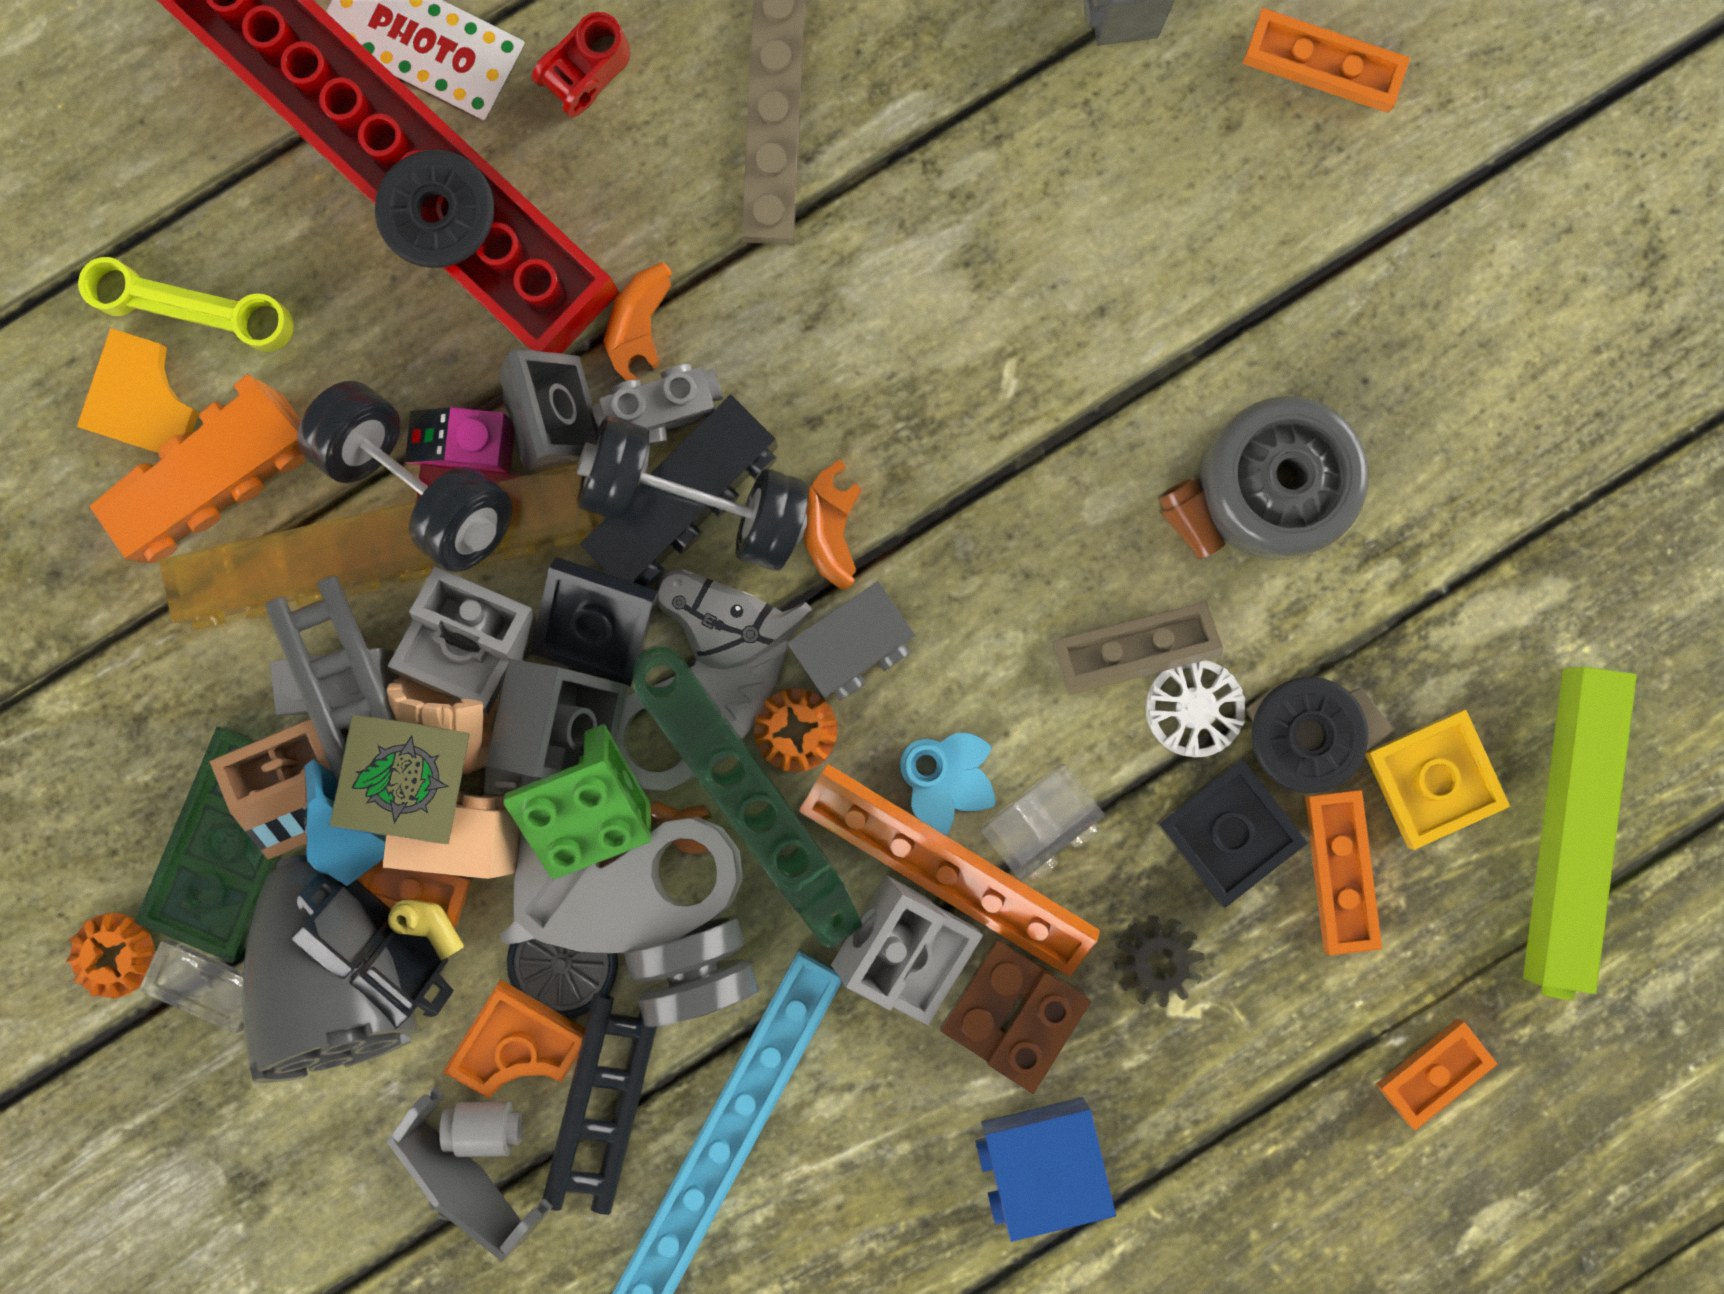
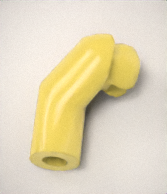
M406 899L397 902L388 915L389 926L394 932L427 937L440 960L465 947L443 908L438 904Z

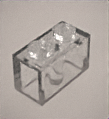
M1059 763L977 828L1020 881H1023L1028 876L1033 881H1036L1058 864V860L1054 855L1069 843L1074 848H1078L1097 834L1100 828L1096 822L1104 817L1105 814L1065 764Z

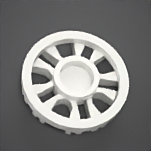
M1203 660L1162 671L1155 678L1146 698V718L1155 738L1168 750L1186 757H1205L1222 751L1240 733V729L1244 724L1245 696H1243V690L1235 677L1227 669L1211 661ZM1190 668L1194 687L1187 688L1182 669ZM1203 669L1218 675L1212 687L1208 689L1204 688L1200 681ZM1170 676L1180 686V693L1177 697H1172L1160 690L1163 683ZM1227 684L1231 692L1216 700L1212 693ZM1155 702H1174L1173 711H1155ZM1224 702H1234V719L1223 717L1219 713L1220 705ZM1172 716L1176 718L1179 724L1178 728L1167 737L1161 730L1158 722ZM1215 719L1229 729L1225 736L1211 726ZM1185 727L1192 729L1186 748L1178 745ZM1201 729H1206L1210 732L1214 744L1199 749L1198 733Z

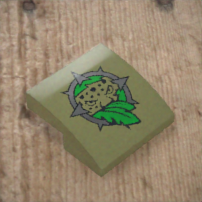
M352 715L329 826L385 836L390 835L445 845L449 844L470 733L382 718Z

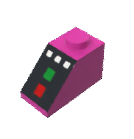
M453 407L410 411L404 463L454 468L471 467L482 471L510 473L515 436L512 421L506 414L501 412Z

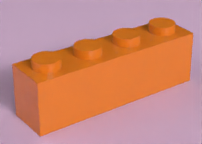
M246 374L233 385L239 393L235 399L223 406L220 402H213L198 415L203 422L200 428L194 433L173 435L159 447L161 450L158 456L161 460L154 466L151 463L137 465L89 506L125 559L143 563H156L169 557L177 550L176 542L191 532L200 533L209 529L221 519L220 512L235 501L243 503L254 498L265 488L264 481L279 471L281 473L292 471L307 460L301 453L297 442L301 419L281 392Z

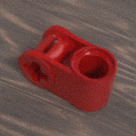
M605 12L589 13L580 20L557 46L544 54L533 69L532 81L539 87L546 86L563 103V111L571 118L580 115L589 108L599 93L629 62L631 54L629 43L616 18ZM610 36L615 38L612 47L607 51L600 53L592 51L593 44L600 37ZM562 78H565L571 85H568Z

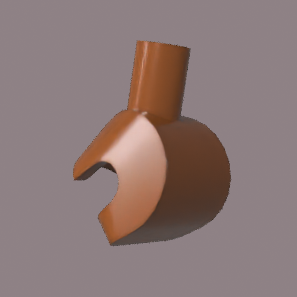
M654 800L651 805V821L659 825L671 820L695 817L704 820L712 818L710 810L705 804L688 807L682 811L657 800ZM681 838L673 842L680 851L693 856H704L711 853L705 845L693 839Z

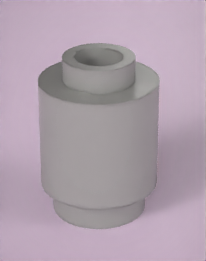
M511 1101L458 1102L455 1108H444L440 1120L441 1149L443 1152H454L456 1157L509 1156L512 1146L520 1145L523 1132L521 1112L513 1111Z

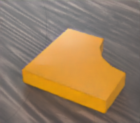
M110 328L77 427L159 453L161 450L159 447L173 435L193 432L199 412L182 403L169 386L164 368L167 347Z

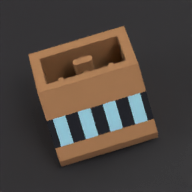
M311 719L209 761L230 813L268 860L306 845L304 823L305 765L311 760H315L333 773Z

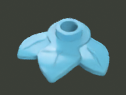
M963 732L955 733L941 742L932 739H920L908 745L900 759V771L903 779L912 787L911 808L915 816L946 836L952 826L955 809L959 811H980L995 806L996 800L991 782L978 768L988 757L992 746L974 734ZM922 755H930L936 762L935 770L929 775H922L916 769V761Z

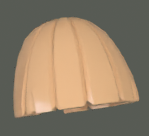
M403 677L394 679V683L388 685V702L396 721L470 733L462 775H469L471 772L485 767L493 734L491 726L498 706L499 695L489 714L483 713V702L460 699V702Z

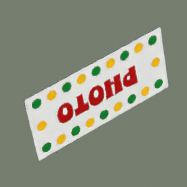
M332 0L326 10L337 23L394 76L481 120L487 118L525 45L523 40L443 0Z

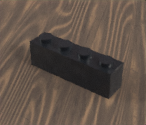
M730 394L650 475L736 502L740 496L736 489L749 476L756 480L764 469H769L777 460L773 452L778 448L776 438ZM641 483L637 486L630 506L621 520L605 518L579 545L609 575L649 588L665 571L661 563L674 550L679 554L688 550L703 533L698 526L712 512L717 517H720L726 511Z

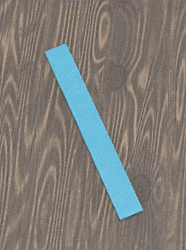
M800 949L797 951L612 1294L674 1293L842 983L833 967Z

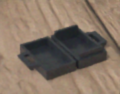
M318 874L299 894L297 905L300 910L304 907L310 916L292 935L291 940L322 967L341 979H345L355 968H358L364 962V958L367 962L351 976L350 984L363 993L388 1018L396 1029L411 1016L416 1007L425 1011L423 1016L434 1017L439 1014L454 990L440 975L449 961L448 958L440 960L427 937L394 932L388 923V915L391 909L357 879L348 886L342 882L336 885ZM322 887L329 895L317 906L310 899ZM343 887L361 903L378 928L351 963L319 936L315 924V919ZM386 946L393 958L401 989L378 969L371 967ZM434 983L440 990L430 1003L424 996Z

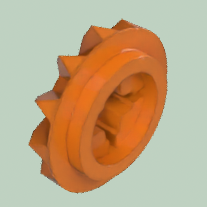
M801 688L784 689L766 699L764 702L765 708L761 715L759 714L755 717L754 741L764 759L773 766L789 772L807 771L825 761L835 746L838 732L837 720L830 705L818 694ZM792 707L794 715H797L800 722H809V724L818 722L819 727L813 728L811 732L803 735L804 743L801 744L803 753L798 752L797 745L794 746L791 738L783 739L782 736L777 738L773 736V733L779 732L780 728L788 725L787 717L789 716L788 708Z
M107 913L83 922V926L77 934L69 939L72 943L71 953L65 962L72 966L75 974L73 983L80 984L90 991V996L115 999L133 993L146 982L154 967L155 947L150 933L142 923L126 914ZM102 944L106 948L126 944L115 958V962L118 965L117 969L112 964L99 968L95 966L99 963L98 959L104 954L100 947Z

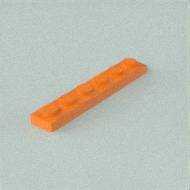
M828 763L799 809V812L1068 977L1073 974L1097 942L1100 932L1098 928Z

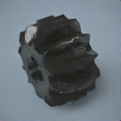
M1149 915L1147 918V932H1144L1134 921L1129 923V932L1135 937L1132 943L1122 938H1117L1115 941V946L1121 951L1128 953L1127 957H1119L1112 960V967L1116 971H1129L1119 981L1121 988L1124 991H1128L1137 987L1135 999L1141 1004H1146L1154 993L1157 1004L1160 1007H1167L1170 1001V990L1181 1000L1187 999L1189 994L1182 985L1184 980L1187 979L1192 983L1199 984L1202 979L1201 975L1189 969V965L1199 964L1205 960L1202 952L1188 950L1197 940L1195 933L1186 931L1179 935L1181 922L1172 917L1165 923L1162 929L1159 917ZM1163 948L1162 954L1169 959L1165 969L1156 966L1157 972L1153 973L1154 968L1147 962V959L1151 952L1160 955L1159 949Z

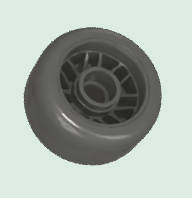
M1282 396L1265 399L1244 408L1217 431L1203 455L1198 484L1204 490L1206 503L1215 526L1223 540L1229 545L1256 558L1290 560L1311 554L1331 545L1352 526L1360 514L1367 496L1369 469L1366 453L1358 435L1341 415L1328 406L1308 398ZM1279 464H1285L1295 474L1296 488L1294 490L1287 489L1279 483L1276 475Z

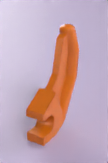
M663 262L636 273L615 298L603 342L615 371L625 381L638 380L630 371L631 364L637 359L646 360L654 370L660 365L652 337L651 317L671 288L669 277H671L672 272L668 265Z
M839 459L820 472L809 488L804 545L819 574L839 589L847 590L854 584L855 579L852 576L856 573V568L843 534L847 518L861 493V488L857 483L846 491H839L833 486V479L846 470L845 465Z

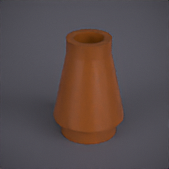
M1195 477L1172 486L1158 496V500L1163 507L1159 513L1193 550L1197 559L1205 558L1225 546V542L1210 515L1204 490L1201 489Z

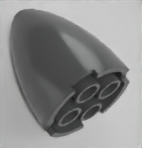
M306 855L291 856L277 862V869L267 876L256 903L248 933L243 966L242 1007L244 1037L252 1080L258 1083H275L302 1079L308 1076L306 1067L311 1072L330 1069L342 1064L346 1068L385 1055L410 1043V1035L419 1033L414 1011L396 1029L388 1018L363 993L350 984L351 976L367 962L364 958V962L358 968H355L345 979H341L322 967L291 940L292 935L310 916L304 907L301 910L297 905L299 894L318 874L336 885L340 881L329 874H322L315 870L307 861ZM321 887L310 900L319 906L329 893ZM345 887L338 892L315 919L319 936L350 963L357 957L378 929L361 903ZM386 946L371 967L378 969L401 989L393 958Z

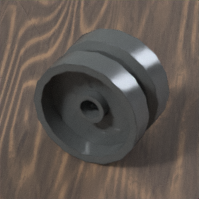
M738 916L711 920L683 938L672 942L624 952L631 979L648 982L667 978L647 988L638 998L645 1026H663L705 1016L742 1001L758 992L759 986L752 962L735 959L716 963L737 953L745 943Z

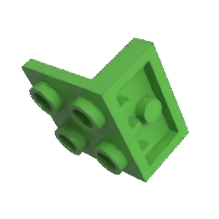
M605 724L585 731L584 755L579 756L578 765L507 792L504 795L506 809L552 879L560 878L651 842V803Z

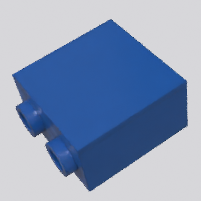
M1083 1097L981 1121L985 1138L975 1140L982 1172L993 1170L997 1190L987 1192L995 1225L1005 1223L1010 1242L1116 1217L1091 1109Z

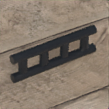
M593 994L542 1200L546 1199L553 1206L551 1210L554 1211L562 1210L565 1195L568 1192L594 1195L590 1209L598 1214H611L657 1026H645L641 1010L638 1017L611 1014L614 998L605 994ZM605 1034L633 1038L625 1069L598 1066ZM592 1087L620 1090L612 1121L585 1118ZM579 1140L607 1142L599 1173L572 1170Z

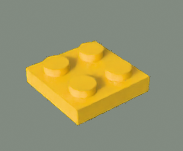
M1457 710L1366 751L1365 756L1408 849L1416 850L1511 807L1467 710Z

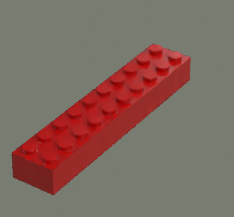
M157 0L180 25L374 206L378 188L387 172L396 163L411 154L426 150H443L460 155L473 163L484 175L490 186L494 201L493 223L484 243L474 254L460 263L442 267V269L528 350L562 354L619 294L612 278L314 0ZM439 195L427 198L422 203L420 209L422 219L430 223L442 220L447 215L449 209L448 201L445 197Z

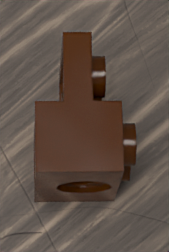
M996 938L940 1026V1032L984 1059L988 1066L1034 1094L1091 1001L1084 992L1042 965L1036 964ZM1021 995L1024 996L1006 1027L1002 1028V1024Z

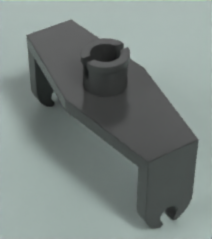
M435 1086L428 1095L424 1094L409 1109L387 1140V1143L429 1199L432 1212L438 1210V1218L453 1222L502 1262L529 1237L553 1206L546 1199H543L521 1221L480 1165L469 1157H456L454 1152L442 1151L440 1134L425 1122L444 1096Z

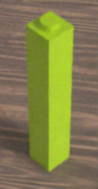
M1591 667L1563 668L1523 972V979L1542 986L1541 995L1575 1000L1576 991L1591 994L1597 993L1637 674Z

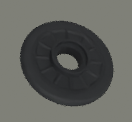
M426 150L403 158L387 172L377 191L375 219L383 240L400 258L421 267H448L467 259L484 243L493 223L494 201L486 178L473 163L452 152ZM439 195L445 197L449 205L447 215L438 222L430 223L424 221L420 212L422 203L431 196Z
M1299 677L1278 685L1263 699L1254 716L1252 745L1259 764L1275 782L1296 792L1320 793L1340 786L1358 770L1367 751L1368 725L1360 704L1345 688L1324 678ZM1309 719L1319 723L1324 733L1322 743L1314 750H1306L1301 747L1296 737L1299 725Z

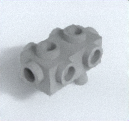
M681 364L660 373L662 379L643 385H641L640 380H629L612 386L610 388L611 395L599 398L600 404L592 406L598 428L605 416H614L628 423H635L649 429V445L642 472L648 473L650 446H658L667 442L666 432L704 421L716 409L714 402L723 399L714 368L703 371L702 367L692 369L690 364Z

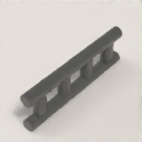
M331 576L317 583L322 597L320 601L292 612L285 597L272 599L264 606L338 784L346 745L340 730L349 727L351 716L360 715L395 721L396 719L337 576ZM331 620L343 648L311 661L300 632ZM351 668L363 698L332 710L320 681Z

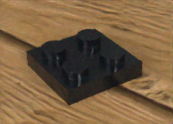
M555 557L548 569L530 654L631 687L639 667L658 591Z
M1240 758L1232 762L1156 822L1172 845L1223 908L1233 903L1308 843L1245 761Z

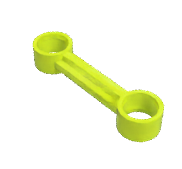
M100 257L90 261L84 266L79 275L78 287L82 298L89 305L111 316H123L135 309L190 321L235 332L240 340L262 352H273L281 349L289 342L293 334L294 322L290 312L278 301L265 294H250L240 301L147 280L140 278L134 270L110 257ZM114 270L121 271L125 276L126 282L122 295L114 302L108 304L101 303L97 296V286L100 279L108 272ZM270 306L275 308L279 318L276 330L266 339L254 340L247 330L249 317L260 307Z

